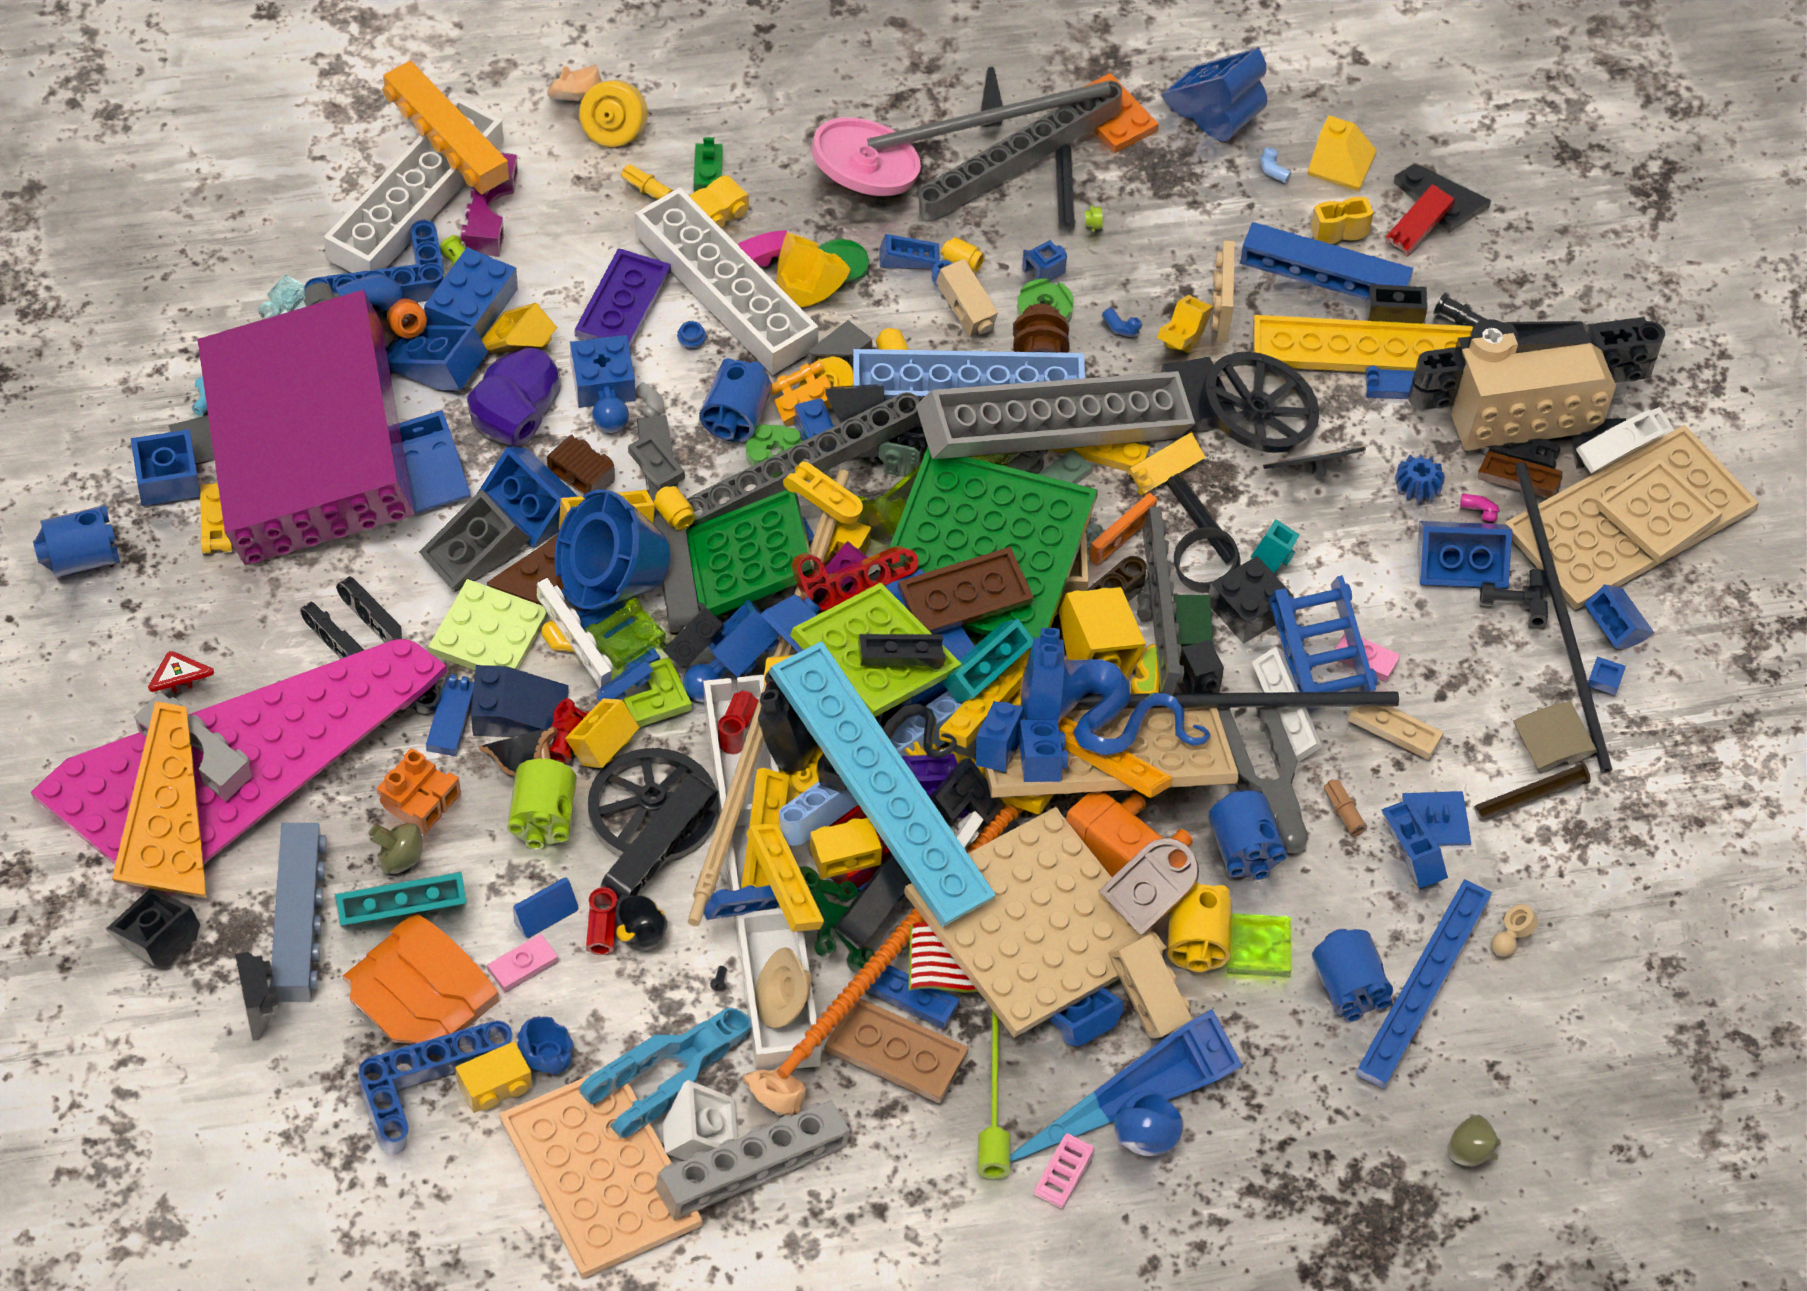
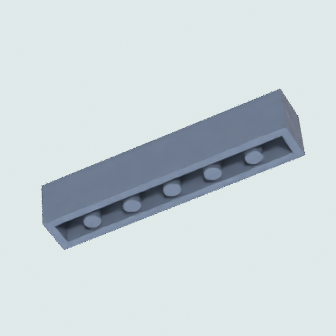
M281 823L271 961L273 979L270 980V988H276L278 1002H311L312 990L318 989V971H313L314 962H319L320 944L315 943V936L321 935L322 919L321 915H317V907H323V888H319V880L325 879V862L320 861L321 854H326L327 838L326 835H321L319 823Z

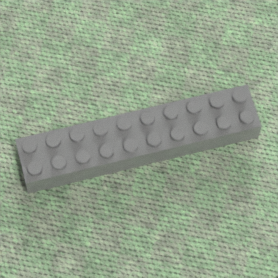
M1178 371L931 390L916 405L932 459L1177 439L1195 424Z

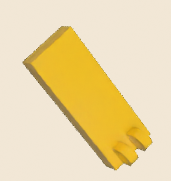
M1191 432L1127 469L1126 472L1133 477L1139 488L1138 493L1141 496L1167 481L1169 477L1184 471L1204 459L1205 455Z

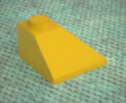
M1328 115L1320 132L1307 175L1360 191L1375 158L1377 149L1355 123Z
M535 302L503 312L481 340L488 353L516 352L525 348L543 349L551 342V335L558 327Z

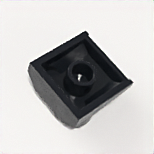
M249 952L235 954L252 1041L260 1039L268 1026L271 1015L274 1014L273 1007H278L279 1003L276 988H269L267 980L273 979L270 960L263 961L262 955L253 956Z

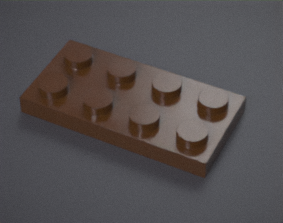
M1011 547L898 581L897 586L906 608L932 634L1031 604L1034 598Z

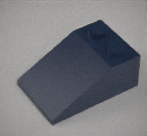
M476 665L471 711L473 736L516 737L551 728L554 721L553 713L557 705L563 699L568 698L569 685L508 666Z

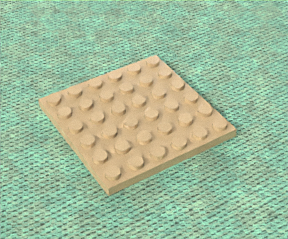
M1056 807L968 853L996 896L990 902L943 928L914 885L911 883L905 887L904 894L1014 1038L1067 1009L1069 1006L1085 999L1087 996L1094 994L1101 988L1119 980L1120 978L1108 952L1140 935L1099 892L1112 877ZM1152 929L1148 934H1151L1152 938L1159 942L1162 948V956L1165 954L1167 947Z

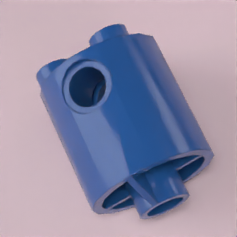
M730 358L722 361L699 412V419L703 427L712 435L730 442H743L752 437L772 391V383L765 373L766 368L761 363H747Z
M106 505L40 520L42 528L36 539L33 540L38 564H42L53 572L55 578L120 563L117 547L110 546L115 544V537L112 525H105V523L110 522Z
M1257 791L1232 792L1214 804L1209 811V821L1229 877L1252 876L1254 880H1261L1270 875V869L1287 858V852L1271 807L1263 793Z
M1338 929L1329 933L1325 940L1315 947L1312 952V960L1320 980L1330 996L1334 1013L1338 1016H1343L1346 1022L1357 1021L1363 1016V1013L1370 1012L1373 1009L1382 1010L1392 1004L1393 986L1386 978L1382 960L1369 932L1361 929Z

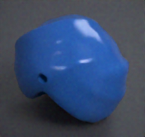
M1150 1090L1135 1093L1126 1100L1114 1115V1130L1119 1144L1141 1156H1157L1169 1152L1176 1146L1183 1132V1118L1177 1108L1159 1093Z

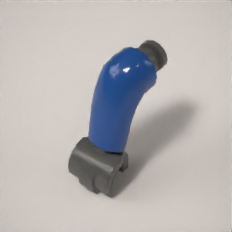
M373 275L335 288V294L327 283L312 284L306 288V298L303 301L306 306H310L364 289L371 304L388 313L390 307L402 299L403 292L395 280L384 275Z

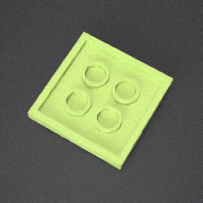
M467 579L430 642L428 652L473 670L476 669V665L508 666L519 670L549 614L539 604Z

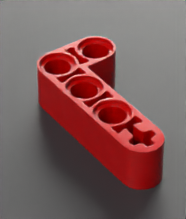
M895 546L827 574L821 559L809 553H802L793 560L792 572L804 600L807 597L813 600L815 590L819 588L824 589L825 598L822 602L817 603L821 608L820 611H824L879 583L885 586L912 574L917 569L918 557L915 552L908 548ZM899 555L907 557V559L903 561V567L894 564L900 561ZM812 560L814 571L810 575L804 576L802 565L804 562ZM878 565L880 567V575L875 580H870L868 577L870 567ZM850 576L853 585L850 590L843 592L840 586L841 581L845 577Z

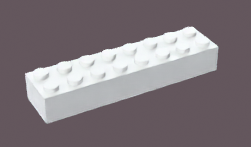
M459 97L452 101L456 108L496 149L504 142L502 119ZM420 135L324 236L326 259L351 273L387 268L412 241V225L419 220L431 221L466 183L463 175L449 165L447 158L441 152L435 151L431 141L425 135Z
M681 188L674 190L635 213V235L660 261L671 264V272L772 375L806 356L808 350L818 343L819 326Z

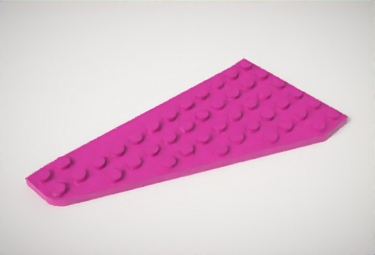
M396 639L189 714L190 716L197 715L211 733L218 732L221 734L231 749L234 751L237 749L241 750L250 760L249 767L252 778L225 802L204 785L199 771L204 754L198 748L191 746L203 864L205 865L212 857L399 709L404 710L423 695L447 672L446 665L416 642L407 639ZM140 732L67 758L31 791L33 799L114 865L116 864L146 742V737ZM161 891L169 896H172L174 894L172 892Z

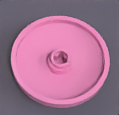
M844 117L829 120L817 129L811 145L812 156L816 164L827 176L849 189L864 194L890 196L903 193L915 184L921 167L918 153L910 143L877 151L873 147L868 146V138L895 131L866 119Z

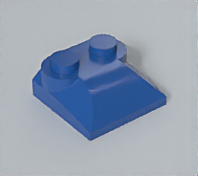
M1103 987L1094 994L1053 1015L1048 1020L1061 1030L1062 1039L1065 1043L1073 1046H1082L1118 1024L1119 1018L1124 1011L1123 1001Z

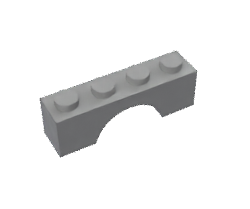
M160 692L133 716L138 731L147 737L155 701L179 706L183 705L174 697L169 699ZM188 714L191 746L198 748L204 754L199 767L203 783L226 802L252 778L249 767L250 760L241 750L237 749L234 751L231 749L221 734L218 732L211 733L206 729L205 723L197 715L190 716Z

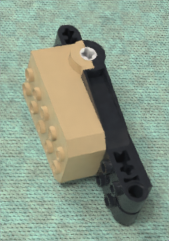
M1645 316L1585 324L1582 321L1503 323L1495 319H1485L1473 326L1470 336L1458 338L1455 347L1426 351L1419 355L1408 393V401L1412 406L1420 410L1444 409L1448 407L1465 451L1493 445L1501 446L1505 443L1528 442V440L1536 438L1550 439L1578 435L1582 432L1592 431L1604 423L1616 388L1615 383L1635 382L1652 375L1665 337V330L1657 322L1646 321Z

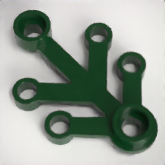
M801 866L799 869L824 920L821 928L817 931V941L814 944V949L819 956L827 957L836 949V943L831 937V927L834 930L835 924L848 907L829 902L824 894L837 896L840 901L847 903L857 896L858 890L851 881H845L840 885L822 880L814 869ZM836 932L849 950L846 959L848 967L854 973L859 974V970L863 969L864 964L868 963L870 957L874 956L873 950L866 946L857 949ZM822 943L826 944L828 950L823 947Z

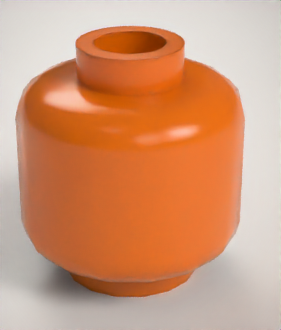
M401 299L390 307L387 321L396 335L411 339L424 331L427 317L423 308L416 301Z

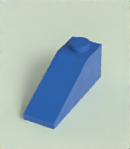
M1408 799L1381 809L1407 869L1418 888L1433 885L1447 879L1448 875L1441 849L1412 801Z

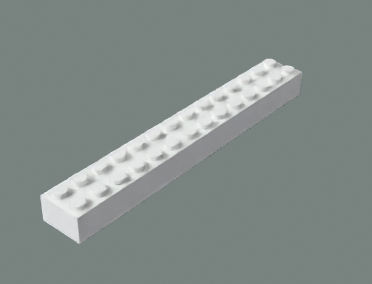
M764 675L738 677L737 693L744 690L751 692L754 697L760 699L765 684ZM731 678L704 681V707L715 785L719 791L718 806L720 815L742 752L727 754L719 748L718 722L725 715L732 699ZM764 741L726 853L730 891L741 889L748 839L746 833L750 824L756 771L764 767L779 772L778 765L769 753ZM780 905L776 909L753 911L744 915L734 916L756 1070L765 1069L769 1071L781 1066L792 1054L794 1046L805 1039V1032L810 1030L812 1024H816L817 1019L812 985L810 986V997L805 1002L803 1009L791 1023L784 1027H768L762 1022L756 1009L755 989L759 975L766 962L778 949L790 948L798 957L803 969L809 971L804 932L791 931ZM821 1045L815 1046L812 1050L813 1053L808 1059H804L796 1069L820 1066Z

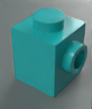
M1275 519L1257 544L1250 558L1253 559L1258 556L1275 573L1281 564L1287 566L1296 552L1292 548L1300 534Z

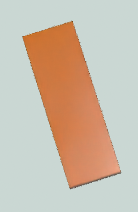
M1149 492L1091 543L1089 561L1095 566L1100 565L1143 527L1149 507H1156L1157 498Z

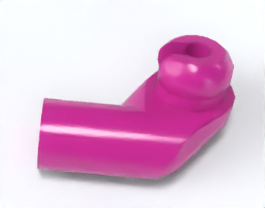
M1463 493L1461 495L1460 508L1483 511V521H1497V513H1500L1497 504L1484 496Z

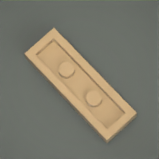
M1353 707L1347 720L1427 760L1431 758L1444 733L1393 707Z

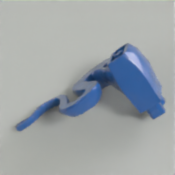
M1041 628L1040 638H1034L1021 684V706L1024 707V720L1057 719L1059 724L1083 696L1088 693H1099L1104 698L1081 717L1073 731L1074 737L1083 749L1101 755L1123 752L1134 743L1147 711L1154 705L1166 706L1173 710L1175 714V735L1184 743L1195 746L1205 744L1211 736L1209 730L1200 725H1193V728L1202 731L1205 734L1203 737L1193 738L1186 734L1184 731V708L1175 697L1163 693H1152L1140 701L1132 712L1124 731L1117 738L1104 739L1095 735L1096 730L1115 719L1130 702V681L1117 665L1105 660H1065L1064 640L1059 639V629Z

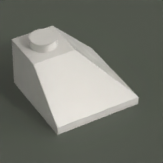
M689 1080L684 1082L663 1123L665 1154L686 1161L697 1152H708L719 1147L721 1143L728 1139H738L735 1098Z

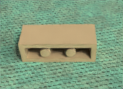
M1151 934L1139 935L1108 952V955L1149 1038H1159L1192 1020L1189 1013L1191 1008L1189 1002L1180 994L1175 984L1177 980L1174 972L1170 967L1166 966L1161 956L1162 948L1159 942L1152 938Z

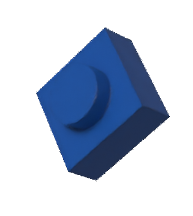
M1597 656L1588 681L1589 687L1616 695L1626 666Z

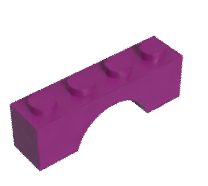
M501 153L508 160V180L483 194H480L474 186L471 187L470 197L473 201L472 204L468 203L466 207V220L468 222L467 225H462L461 240L465 242V248L468 247L487 256H500L504 239L503 217L493 213L489 206L502 196L514 194L518 177L517 154Z

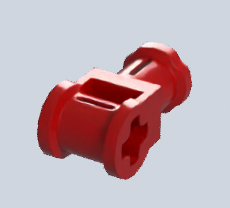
M570 698L563 699L553 713L554 721L551 727L557 728V734L553 739L551 747H549L551 759L564 764H569L572 760V749L565 738L589 713V711H582L576 707L574 701Z

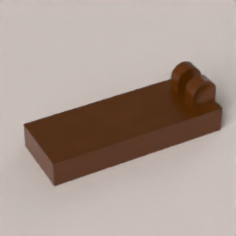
M1490 451L1487 452L1478 471L1479 480L1521 491L1515 465L1524 462L1527 465L1535 495L1542 496L1546 500L1557 494L1563 479V471Z

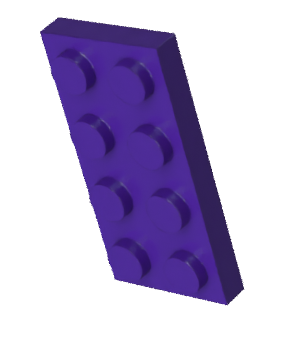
M618 248L574 329L575 337L588 340L627 335L630 350L671 272V264Z

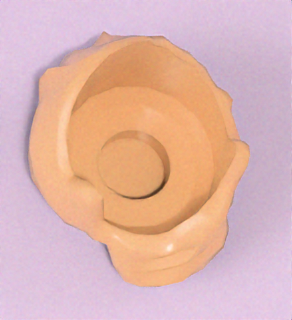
M594 64L576 71H570L568 66H564L561 76L554 80L548 88L547 96L559 100L582 101L584 95L591 87L602 82L597 65Z
M779 1067L775 1070L767 1071L761 1069L743 1075V1083L748 1086L750 1092L754 1094L763 1107L768 1108L771 1112H775L776 1115L782 1116L796 1115L800 1112L806 1091L805 1084L792 1075L787 1079L780 1078L777 1074Z

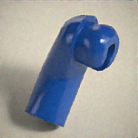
M1108 308L1102 313L1103 319L1113 333L1128 337H1134L1140 333L1139 330L1142 328V322L1137 317H1130L1128 322L1123 321L1113 308Z

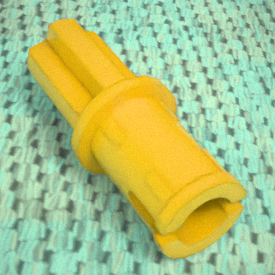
M631 164L626 165L621 173V177L639 188L641 194H648L656 200L674 191L657 181L653 174L647 175Z

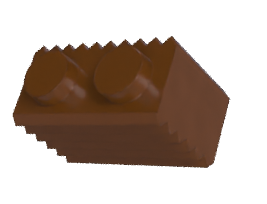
M573 434L569 435L547 455L548 468L558 478L583 495L594 490H605L615 480V466L611 458L606 454L600 455L595 449L592 450L587 441L584 439L578 440Z

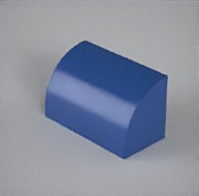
M1604 584L1584 603L1615 648L1626 649L1633 647L1655 633L1623 588Z

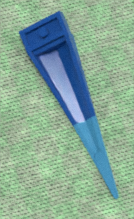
M1213 1009L1179 1026L1011 1153L1010 1162L1061 1142L1065 1134L1075 1137L1115 1121V1113L1126 1100L1139 1091H1154L1166 1100L1218 1081L1242 1067L1243 1065Z

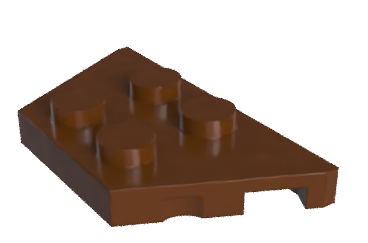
M558 535L489 580L487 586L542 606L537 598L538 582L548 578L553 587L557 585L560 590L565 589L561 577L556 576L555 546Z

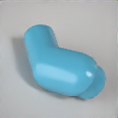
M202 376L195 381V387L199 388L198 392H200L201 397L192 405L193 412L198 416H203L207 412Z

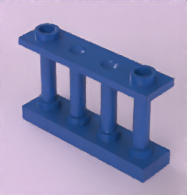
M1343 575L1335 578L1330 584L1332 590L1298 598L1288 596L1286 588L1275 590L1268 598L1286 661L1299 692H1339L1360 687L1362 692L1376 690L1377 676L1374 669H1370L1351 605V587L1348 583L1345 584ZM1330 602L1336 603L1340 616L1339 619L1303 627L1299 624L1297 625L1294 616L1296 610ZM1344 630L1348 647L1314 655L1305 653L1302 644L1305 638ZM1352 658L1357 675L1320 684L1316 681L1313 682L1310 672L1312 667ZM1306 707L1307 711H1308V710H1312V709L1314 708V707Z

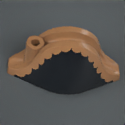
M551 727L479 746L481 752L488 753L495 758L505 773L515 776L518 766L527 760L551 759L548 745L557 734V728Z

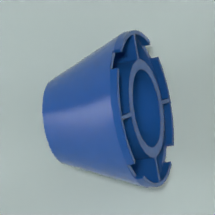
M603 489L585 494L583 496L584 500L577 507H571L565 516L555 546L556 576L561 577L565 588L561 591L567 600L579 608L596 610L657 588L665 578L670 563V546L665 534L620 494Z

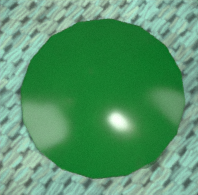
M834 239L819 246V249L826 253H835L849 266L851 270L844 282L854 281L867 275L869 257L867 251L860 244L847 239Z

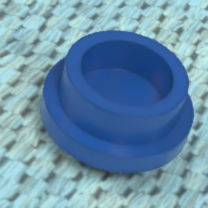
M687 321L679 328L677 339L684 347L696 348L705 342L706 332L700 323Z

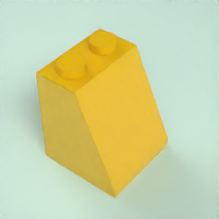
M1101 588L1089 591L1077 590L1066 593L1058 612L1067 659H1100L1117 665L1129 680L1146 642L1122 588Z

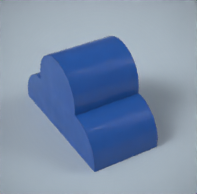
M1254 48L1201 63L1190 69L1163 92L1161 96L1174 112L1185 118H1193L1203 132L1217 141H1227L1267 106V93L1260 81L1266 74V61L1260 49Z

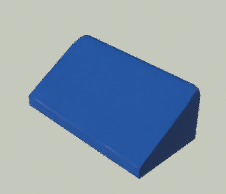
M564 877L513 906L514 924L526 939L579 910L569 879Z

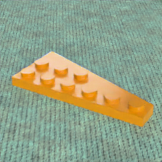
M155 701L112 880L115 883L207 899L188 711L185 706Z

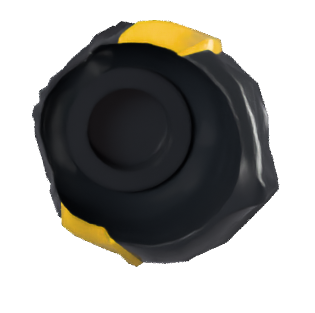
M621 895L617 902L614 918V927L618 938L631 948L637 950H651L659 947L666 938L668 926L664 911L658 909L656 903L648 897L642 895Z

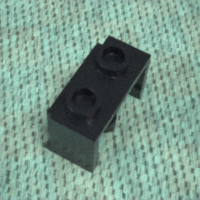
M702 602L697 605L701 611L688 624L681 626L680 633L668 645L664 641L659 644L663 652L680 668L684 665L688 667L723 631L721 628L723 622Z

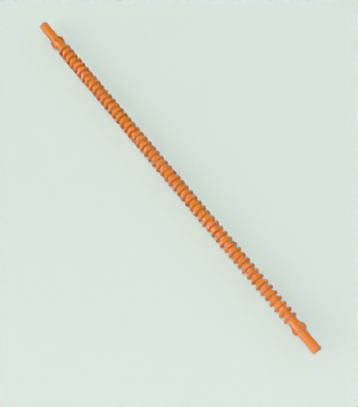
M1005 804L994 819L982 829V832L978 834L972 844L967 846L966 852L969 853L998 838L1009 822L1017 819L1018 814L1022 813L1023 809ZM916 908L911 910V914L906 916V920L901 922V926H898L895 932L891 933L890 938L885 940V944L880 946V950L876 951L874 956L870 957L869 962L864 964V968L859 970V975H855L853 981H849L848 987L843 988V993L837 995V999L832 1001V1005L826 1008L827 1012H822L821 1018L816 1019V1024H812L810 1030L805 1032V1039L794 1046L792 1054L777 1070L780 1078L787 1079L804 1059H808L813 1053L814 1047L822 1044V1040L827 1038V1034L832 1033L833 1028L838 1026V1021L843 1020V1015H847L849 1009L854 1007V1003L859 1001V997L864 996L865 991L870 989V985L875 983V978H879L881 972L886 970V966L891 964V960L896 959V954H900L902 948L907 946V942H910V926L914 923L925 922Z

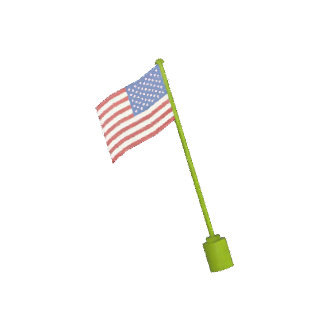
M918 922L910 926L909 991L932 988L964 993L979 992L926 922ZM993 1010L991 1126L978 1134L977 1171L984 1178L1001 1179L1010 1174V1134L1001 1127H998L999 1017Z

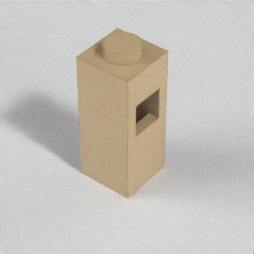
M965 258L941 268L936 284L969 337L977 333L982 335L989 332L994 327L998 311Z

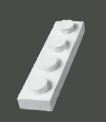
M548 578L538 582V600L599 688L611 681L612 663L605 654L601 656L596 649L597 643L593 635L589 631L585 633L580 626L581 621L573 608L569 610L564 603L565 598L557 585L553 587Z
M1275 646L1252 661L1264 692H1299L1285 656L1278 647ZM1306 707L1277 708L1298 762L1322 748Z

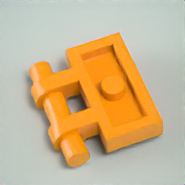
M820 360L810 365L806 363L800 366V370L788 376L783 374L777 377L778 381L772 383V395L781 391L784 393L783 396L774 401L786 427L794 424L795 405L798 403L820 398L823 399L826 408L831 406L825 394V387H832L826 374L817 379L815 377L816 374L824 371ZM804 380L807 381V384L795 390L791 387Z

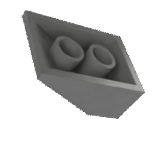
M481 489L419 553L450 588L456 591L463 587L467 579L473 581L509 560L530 537L494 498Z

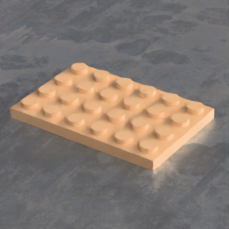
M589 1076L499 1114L500 1121L581 1279L702 1227V1219L698 1211L673 1220L655 1189L658 1172L671 1164L668 1155L665 1154V1150L651 1124H647L624 1139L620 1138L610 1127V1124L614 1123L624 1111L631 1108L633 1102L637 1100L629 1083L601 1101L591 1105L579 1093L580 1086Z

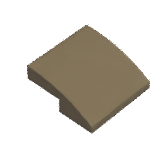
M1571 701L1545 707L1513 720L1540 774L1568 761L1569 765H1572L1597 752Z

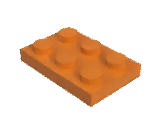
M1111 73L1085 85L1115 81L1122 87L1121 112L1093 129V132L1113 153L1158 132L1159 123Z

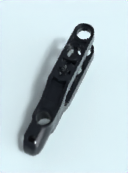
M348 576L344 581L337 584L336 589L341 599L384 643L402 639L401 625L353 577ZM310 601L306 606L304 605L300 608V614L305 623L340 659L349 653L353 655L364 651L345 630L341 631L330 619V614L327 611L323 612L314 602ZM435 683L429 690L411 703L410 706L420 714L434 712L440 702V690Z

